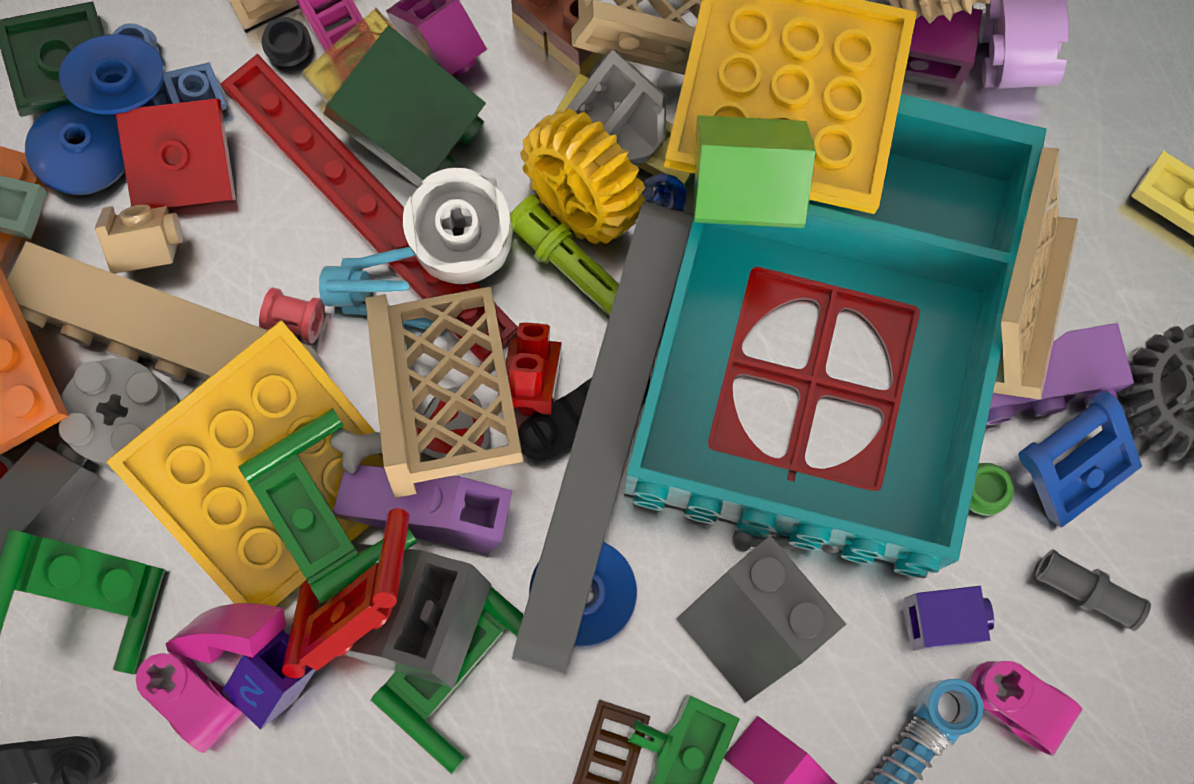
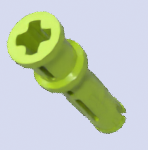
M531 194L526 197L510 213L512 232L518 234L535 250L534 257L539 262H544L545 264L553 263L583 293L610 316L619 283L571 239L573 233L570 232L571 228L567 224L559 225L539 206L540 200L535 195Z

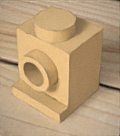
M135 205L124 209L119 215H116L113 206L105 207L102 209L95 225V231L109 271L114 274L173 263L177 245L183 242L179 218L176 213L169 214L167 206L151 209L149 205Z

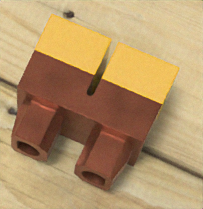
M511 0L513 25L543 50L548 48V54L576 77L579 73L585 76L605 56L604 54L572 46L571 29L579 19L578 0Z

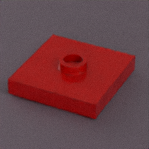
M220 99L140 107L116 114L131 207L135 205H149L151 209L164 206L172 208L236 200Z

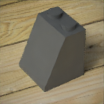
M771 535L730 568L675 619L744 703L803 663L847 625Z

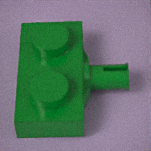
M686 695L675 722L665 733L637 719L631 728L650 736V740L629 732L627 742L634 743L656 754L655 769L648 784H713L740 718L691 695Z

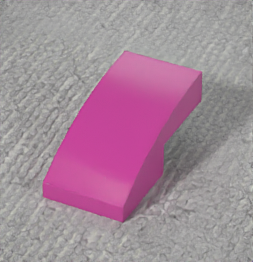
M236 603L211 608L198 615L166 642L167 652L210 664L225 651L253 658L286 627L284 610L280 607L253 603Z

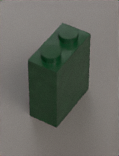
M388 25L326 104L323 114L419 187L422 181L430 174L451 168L455 160L448 155L458 140L467 145L485 121L477 115L486 105V102Z

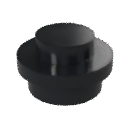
M279 17L272 20L266 26L261 41L267 58L280 66H293L302 62L308 56L312 46L311 36L305 25L289 17Z

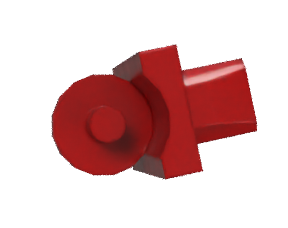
M519 323L517 338L510 339L505 364L513 407L525 416H531L537 412L541 414H551L562 355V342L550 341V326L548 324Z

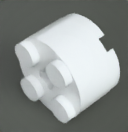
M448 168L430 174L422 181V184L413 195L409 197L403 212L404 234L410 248L415 252L414 255L422 267L431 276L442 281L454 284H468L480 281L503 266L511 248L513 232L506 199L494 184L473 170ZM464 219L467 225L464 228V234L454 236L451 229L455 227V220Z

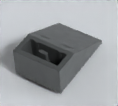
M353 543L358 554L372 546ZM407 549L404 551L397 603L393 606L389 618L379 629H372L358 639L345 655L454 689L492 584L470 563L422 550Z

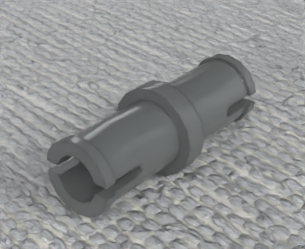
M1054 549L1047 552L1037 569V580L1045 582L1076 599L1077 605L1084 610L1092 611L1096 609L1124 624L1132 631L1138 630L1149 615L1151 609L1149 600L1141 598L1111 582L1110 575L1097 568L1090 571L1062 556Z

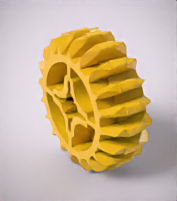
M570 108L564 112L557 111L551 116L547 115L529 131V135L522 140L524 148L520 155L525 163L522 169L531 179L529 187L536 191L540 198V203L548 208L550 217H556L562 224H567L577 238L581 240L587 238L593 244H597L600 241L607 244L612 239L620 237L635 225L643 201H645L642 194L645 186L636 177L639 171L638 166L632 164L627 157L629 150L622 149L617 143V135L610 136L605 131L601 121L593 123L585 112L577 114Z

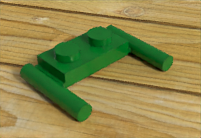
M333 408L238 466L321 604L341 592L374 564H379L383 543L382 539L358 554V551L306 467L297 456L344 427ZM409 528L405 551L418 543Z
M9 529L0 555V635L14 590L128 616L113 670L134 675L165 569Z
M491 586L454 689L395 671L388 681L373 695L370 701L452 775L467 757L426 720L435 713L501 637L506 628L513 635L518 636L524 614Z

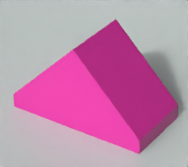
M758 715L729 748L723 758L751 784H837L806 751Z

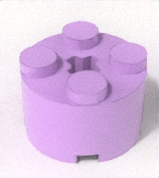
M990 0V3L986 4V13H982L979 31L980 43H989L990 58H984L982 62V83L984 88L1006 89L1058 86L1062 82L1067 59H1057V55L1060 53L1062 42L1069 41L1067 0Z

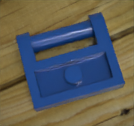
M1102 390L1089 399L1088 408L1041 443L1032 442L1018 453L1021 463L1032 476L1048 519L1060 527H1064L1142 468L1123 408L1119 401L1108 391ZM1101 425L1102 431L1054 466L1053 460Z

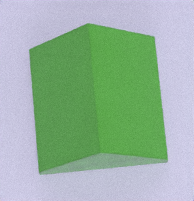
M698 115L696 123L694 222L804 228L816 154L807 121Z

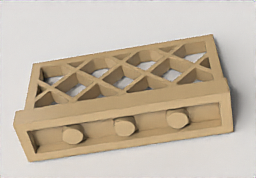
M578 0L579 19L571 29L573 47L608 55L614 49L628 61L685 75L696 27L689 26L682 16L690 11L698 19L702 0H681L684 5L678 10H675L667 0H648L662 18L643 13L637 5L644 0H613L618 6L597 0Z
M1042 148L1001 319L1002 351L993 393L1040 400L1042 397L1078 231V218L1059 217V149Z
M480 288L390 306L386 294L365 298L383 463L394 497L398 498L417 494L415 484L417 482L523 462L492 288ZM482 306L485 308V313L472 327L455 319L463 310ZM424 317L433 321L432 325L420 337L404 329L403 321ZM446 328L462 336L450 352L432 344ZM487 329L489 331V336L484 334ZM475 343L492 351L479 368L461 359ZM423 353L440 361L426 378L410 370V367ZM452 368L470 377L456 393L438 385ZM494 369L496 370V376L491 374ZM481 384L500 393L486 410L468 401ZM412 385L417 387L414 391H412ZM428 394L447 403L432 420L415 412V409ZM458 410L477 419L463 437L444 428ZM502 411H503L504 419L498 417V415H499ZM490 426L505 434L509 445L484 450L474 443ZM417 427L422 429V432L419 435ZM434 437L453 446L444 458L422 462L421 452Z

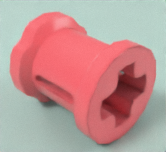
M272 287L266 293L260 309L259 327L269 330L282 320L293 334L301 336L303 342L313 344L318 338L323 325L325 305L320 298L314 297L310 301L285 296L281 289Z

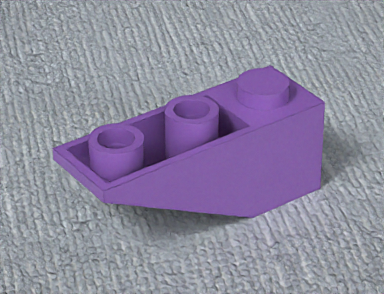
M1118 323L1067 331L1053 342L1041 400L993 393L987 425L1014 420L1016 418L1015 412L1034 409L1035 416L1037 417L1060 413L1067 410V403L1084 401L1086 408H1088L1089 399L1102 390L1108 391L1118 400L1117 394L1134 383Z
M358 465L356 472L353 474H349L345 470L343 471L333 513L338 518L385 529L388 512L392 509L400 508L409 513L408 528L414 537L488 555L502 542L513 490L461 476H448L415 483L417 494L395 498L383 467Z

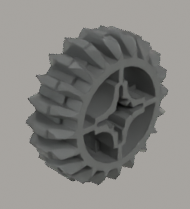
M1191 324L1184 331L1180 326H1174L1166 330L1163 336L1155 334L1146 340L1145 348L1141 347L1132 354L1131 360L1135 365H1131L1130 370L1134 383L1122 390L1119 396L1134 403L1133 406L1125 410L1126 417H1138L1141 425L1136 427L1134 435L1142 436L1149 433L1153 436L1149 450L1158 451L1167 445L1168 460L1178 461L1186 455L1189 465H1194V429L1183 425L1175 418L1183 417L1194 424V399L1186 404H1182V401L1190 396L1191 391L1194 390V324ZM1160 381L1166 390L1165 402L1161 395Z

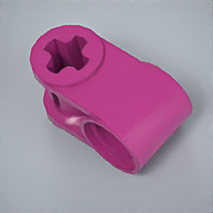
M159 653L151 655L144 660L137 670L135 680L137 690L141 696L169 721L171 727L183 740L201 753H206L242 714L222 693L224 687L205 674L190 658L172 653ZM161 668H175L176 671L171 677L172 681L176 684L175 687L161 689L159 684L164 679L163 675L159 672Z
M986 661L977 665L972 670L968 679V683L973 685L980 693L984 704L983 708L1009 726L1011 731L1026 743L1050 756H1054L1083 710L1070 696L1045 683L1014 661ZM995 676H1004L1001 685L1007 690L1005 696L996 695L999 687L993 682Z

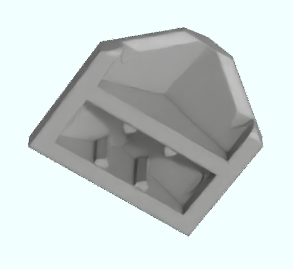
M612 49L565 110L570 108L577 114L585 112L593 123L601 121L605 131L610 136L617 135V143L624 150H629L627 157L632 164L646 163L665 140L666 95L617 50Z

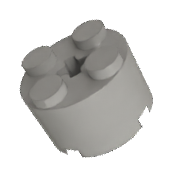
M110 358L97 362L89 361L77 368L74 377L67 384L61 396L69 417L59 422V433L61 438L78 454L105 469L115 472L107 464V459L176 405L178 400L174 392L164 381L140 363L123 358ZM128 410V413L125 418L119 417L121 414H125V412Z

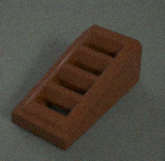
M599 699L573 784H631L642 747L627 742L628 737L601 729L603 721L606 718L632 727L637 719L648 725L651 716ZM637 730L634 731L635 734L645 738V734ZM601 740L628 749L626 760L595 751L597 741ZM591 761L622 771L619 782L589 773Z

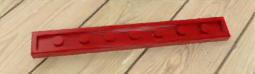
M258 53L220 83L223 91L376 254L410 247L404 234L403 205ZM416 256L386 263L402 281L409 283V289L420 300L481 288L476 282L454 284L435 278L422 267ZM494 302L504 350L510 344L511 338H517L518 326ZM482 306L463 310L455 319L472 327L485 313V308ZM487 329L484 334L489 336V331ZM449 330V331L453 334V336H454L458 341H460V339L462 338V336H460V335H458L457 333H455V332ZM476 343L468 350L480 364L492 353V351Z

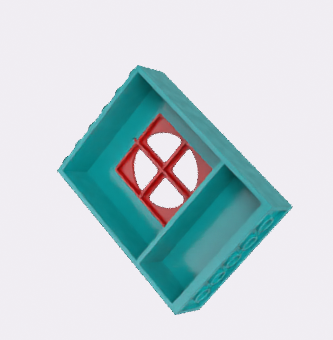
M901 94L880 205L875 214L809 200L804 228L696 223L693 218L631 455L624 493L633 495V503L645 508L664 510L665 504L686 509L684 516L695 521L715 524L718 517L737 522L736 529L752 536L768 537L769 531L790 536L789 544L802 549L820 551L822 544L834 546L842 550V558L852 562L872 565L874 558L895 563V572L910 577L926 578L927 572L937 573L940 569L959 561L1002 351L1001 319L1047 129ZM797 300H810L818 305L819 316L808 362L804 368L795 369L752 358L743 352L742 344L749 332L771 311ZM850 310L859 314L879 336L887 353L891 369V385L888 389L878 390L835 379L827 374L826 363L837 316L840 311ZM741 375L788 386L798 392V405L787 451L783 457L774 458L763 453L745 432L738 418L733 398V381L736 377ZM831 397L879 410L883 416L882 425L872 441L856 456L844 463L825 469L813 468L806 463L805 453L817 402L820 398Z

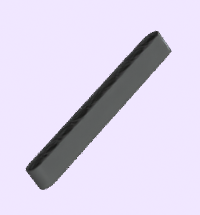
M643 201L512 656L514 661L563 675L567 673L684 257L694 214Z

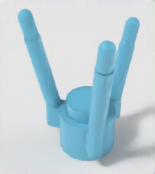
M410 247L361 258H343L341 266H325L319 278V293L322 303L328 307H342L343 314L367 316L366 304L362 302H366L365 298L370 297L371 292L407 291L409 283L407 281L371 280L369 273L362 271V269L415 256L414 251ZM427 318L403 321L404 325L421 329H428L433 321Z

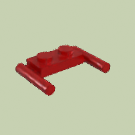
M395 508L388 512L379 564H374L321 608L318 609L320 601L314 594L308 581L306 580L301 584L282 667V673L289 678L302 677L305 674L306 665L318 671L336 656L345 655L358 639L372 629H379L387 621L393 606L397 603L410 518L407 511Z

